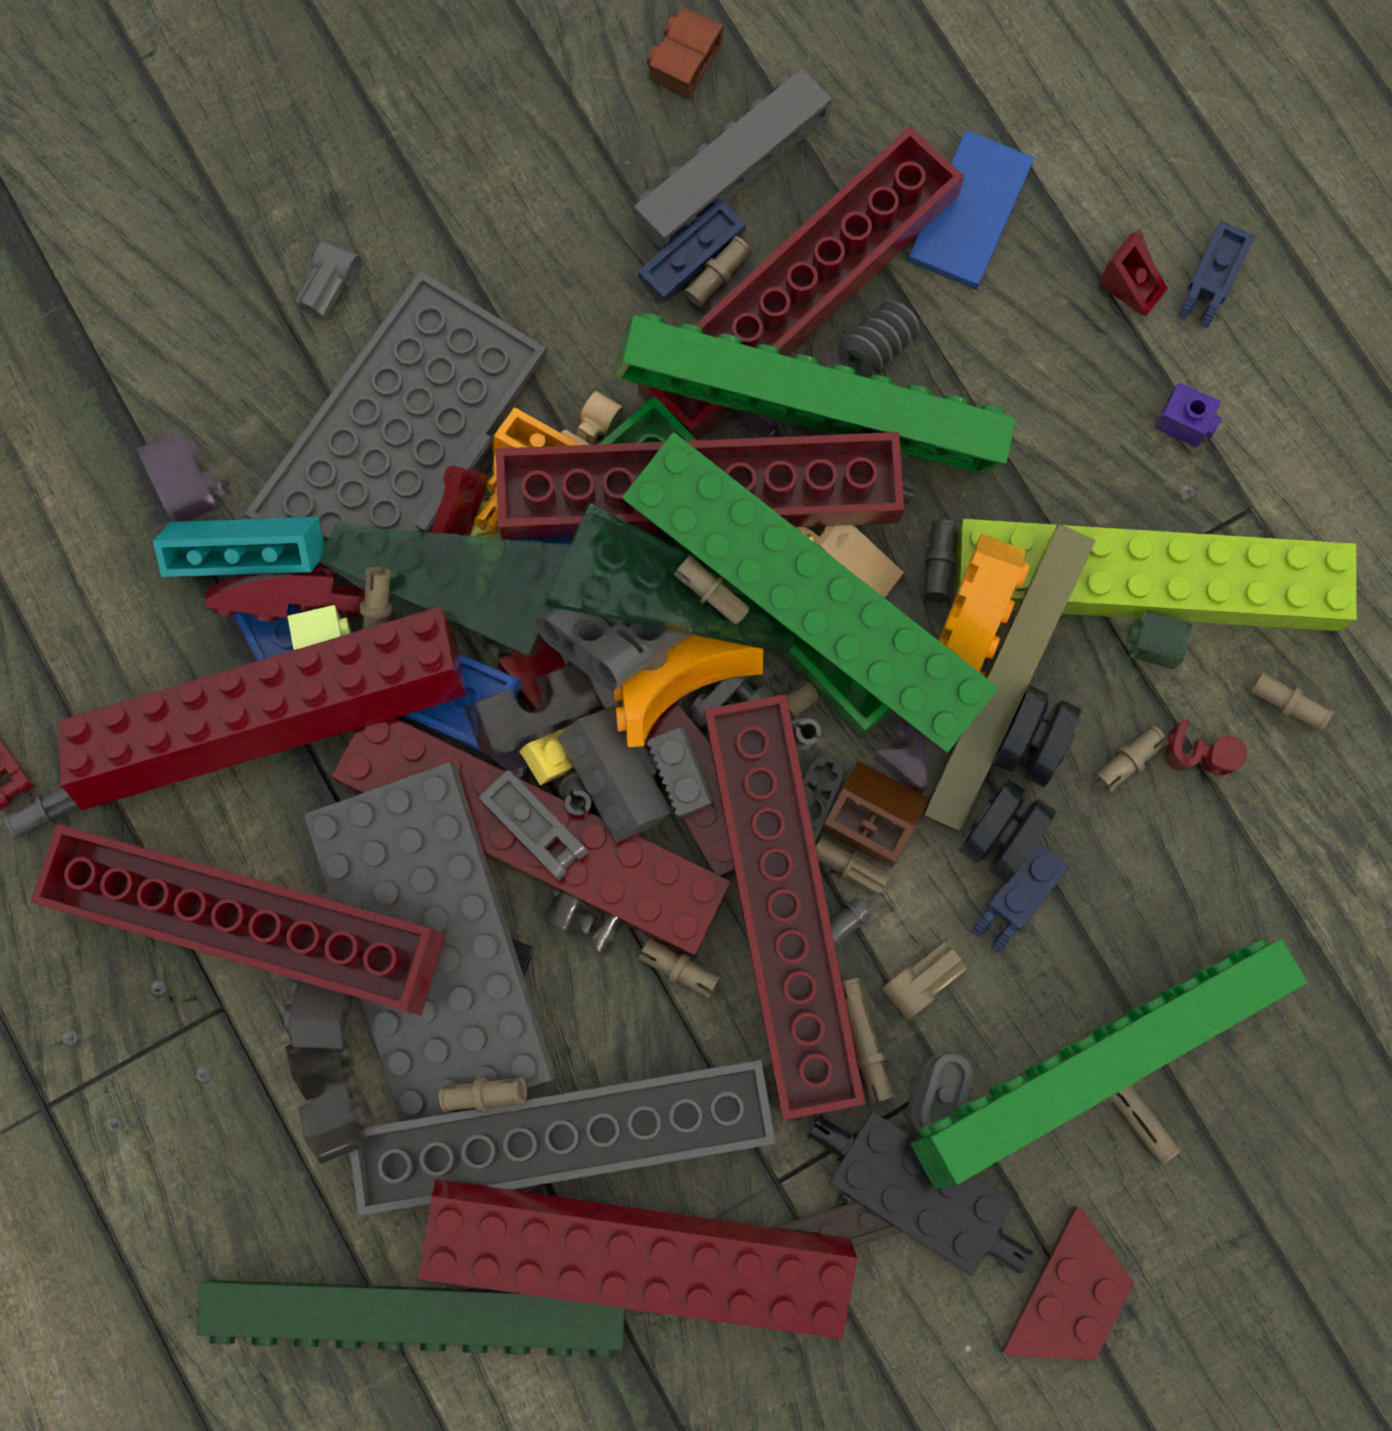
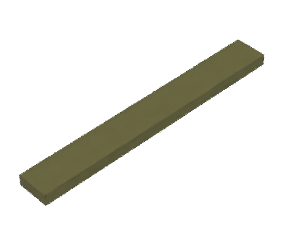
M1057 524L986 676L989 681L998 687V690L955 743L923 812L925 816L961 831L1096 540L1061 524Z

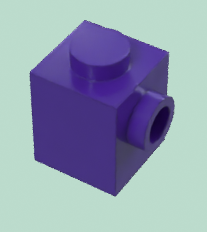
M1178 382L1169 396L1155 429L1197 447L1205 436L1211 438L1215 433L1221 417L1215 415L1221 401Z

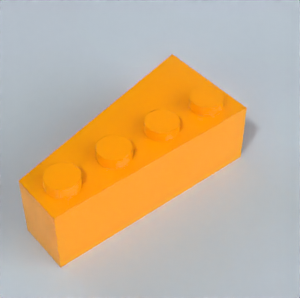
M980 533L939 641L985 677L986 673L980 671L985 658L992 660L1000 640V637L995 636L1000 622L1007 623L1015 601L1010 600L1016 586L1022 587L1030 565L1024 563L1026 550Z

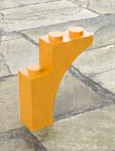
M758 618L744 619L738 624H734L731 621L705 623L703 627L667 652V661L662 667L656 670H642L614 690V701H622V707H616L618 732L626 731L627 747L644 746L652 726L669 706L688 693L725 679L762 675L763 642Z

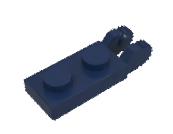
M1220 221L1187 288L1190 291L1178 315L1186 318L1192 312L1198 294L1211 299V302L1201 316L1200 325L1206 328L1209 327L1219 305L1223 304L1255 238L1254 235Z
M1038 842L1013 878L1007 884L1004 883L987 905L989 908L971 931L979 937L981 933H984L989 928L996 914L1005 919L1009 924L996 936L991 946L999 953L1014 933L1022 929L1069 869V866Z

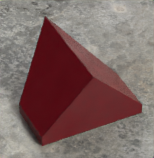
M1141 230L1129 235L1108 262L1098 285L1140 315L1147 316L1168 289L1153 263Z

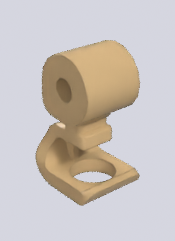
M595 391L580 414L581 424L577 428V436L567 430H563L561 434L581 445H595L596 438L599 435L606 438L613 432L624 408L602 393Z

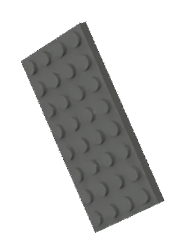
M420 270L244 515L247 519L319 517L326 553L318 564L324 568H331L333 574L365 592V570L371 567L383 568L382 574H384L385 569H389L391 575L419 537L420 532L414 523L444 482L443 477L446 469L457 464L479 431L490 436L547 355L546 347Z
M455 762L437 766L304 814L331 901L428 927L446 934L421 1016L362 999L400 1122L449 1113L442 1111L438 1097L439 1089L445 1084L474 1083L476 1078L487 1077L490 1081L522 1077L528 1088L556 1078Z

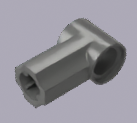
M327 239L323 240L314 253L311 265L312 271L294 301L296 306L315 319L325 320L343 287L350 286L356 279L361 267V256Z

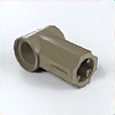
M944 942L913 968L909 966L881 989L906 1021H908L935 999L934 995L957 979L967 968L955 950Z

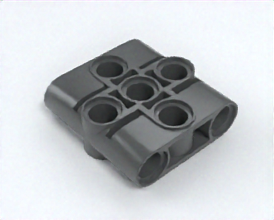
M626 557L600 576L590 575L579 579L575 583L574 594L540 616L536 621V625L541 637L549 646L603 687L614 691L642 670H656L662 667L667 661V652L703 627L705 617L701 608L693 599L638 560Z

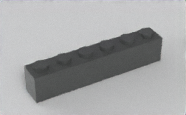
M802 68L792 77L790 75L785 76L778 82L774 91L765 99L759 98L754 101L748 108L746 115L737 122L733 120L726 124L718 138L709 145L705 143L698 147L693 153L691 160L681 168L677 166L669 171L663 183L653 191L649 189L641 194L634 206L635 223L662 250L719 199L726 204L830 117L832 98Z

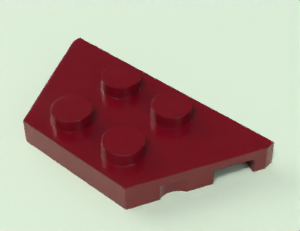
M1073 1207L1001 1350L1009 1356L1097 1359L1134 1283L1082 1209Z

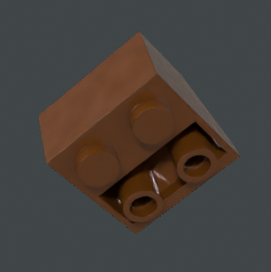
M858 761L821 831L892 869L910 838L929 798Z

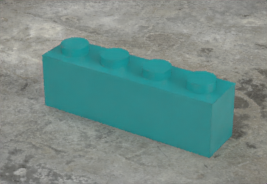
M319 517L170 522L153 540L161 577L312 572L326 553Z

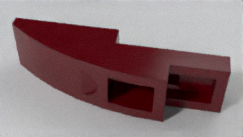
M315 567L312 572L242 574L206 589L205 607L212 608V612L218 615L235 616L236 612L253 614L252 617L257 620L268 622L276 621L277 617L286 618L289 603L295 604V608L302 611L319 609V607L324 608L335 605L340 616L357 617L358 613H360V603L365 599V592L356 587L333 584L331 568Z

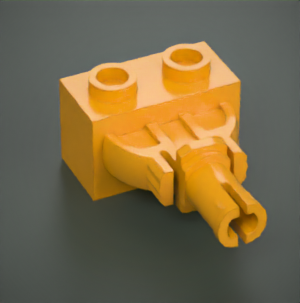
M514 407L494 435L493 475L486 486L487 490L493 495L481 513L475 518V524L483 531L488 525L487 533L495 535L498 531L497 448L571 446L581 444Z

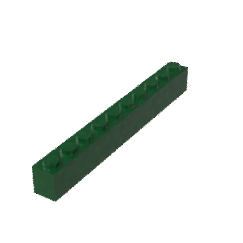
M208 1280L201 1282L197 1335L210 1336L209 1343L234 1344L235 1337H252L251 1345L273 1346L277 1345L278 1338L294 1339V1346L319 1347L320 1340H336V1348L358 1349L361 1348L362 1341L378 1342V1349L403 1350L404 1343H421V1351L442 1352L446 1351V1344L463 1345L462 1352L487 1353L488 1346H505V1354L526 1355L530 1354V1347L547 1348V1355L572 1356V1349H589L590 1357L611 1358L614 1357L615 1350H623L625 1309L490 1289Z

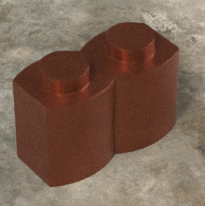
M684 7L677 16L673 14L665 27L664 36L666 37L660 45L654 44L649 52L647 65L650 66V79L689 98L723 41L724 25L687 7Z

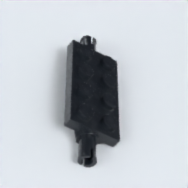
M873 1111L870 1112L858 1133L853 1132L851 1135L825 1119L821 1114L814 1123L816 1127L811 1128L807 1138L814 1140L838 1156L837 1161L840 1163L828 1182L829 1185L970 1276L975 1274L984 1256L988 1254L1000 1260L1018 1274L1024 1271L1027 1264L1023 1261H1026V1259L1030 1261L1033 1251L1002 1233L1003 1228L1001 1227L1015 1202L974 1176L958 1185L934 1189L910 1143L917 1139Z

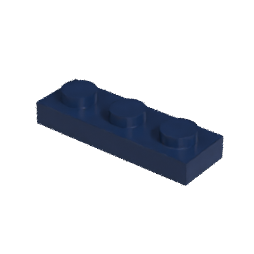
M719 199L639 269L638 278L664 303L700 272L710 258L714 259L735 236H741L746 231V224Z

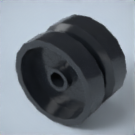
M1028 685L992 764L1013 772L1020 766L1026 753H1029L1030 755L1024 769L1025 779L1045 788L1057 766L1061 764L1071 744L1081 708L1061 700L1054 705L1047 719H1044L1043 717L1049 703L1048 693Z
M1010 779L1006 781L994 799L990 798L971 825L970 829L972 831L959 850L961 854L977 863L984 860L994 846L997 847L998 851L989 864V873L1005 884L1013 878L1056 814L1055 809L1039 799L1032 802L1021 817L1018 816L1016 813L1026 798V790Z

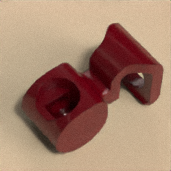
M1189 720L1181 721L1170 730L1164 757L1166 763L1175 770L1192 768L1202 760V766L1206 772L1223 776L1240 768L1247 758L1245 745L1234 736L1221 737L1210 745H1205L1206 741L1198 739L1194 742L1189 753L1183 754L1181 748Z

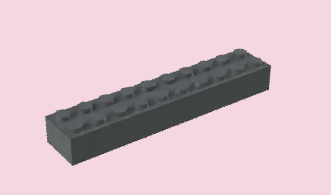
M761 1060L535 1098L524 1101L525 1103L522 1105L492 1106L489 1111L478 1112L476 1109L347 1131L358 1216L430 1204L435 1179L513 1190L776 1144Z

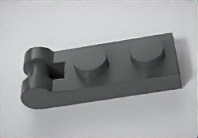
M509 769L478 797L558 881L568 873L565 869L575 859L580 861L588 853L586 848ZM558 839L565 847L553 857L546 848Z

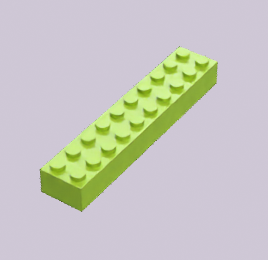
M962 519L956 535L957 560L955 566L954 599L981 533L1026 550L1024 563L1030 565L1022 587L1016 586L1010 599L1015 601L1012 611H1017L1057 525ZM1063 525L1096 541L1062 614L1340 632L1357 620L1356 544Z

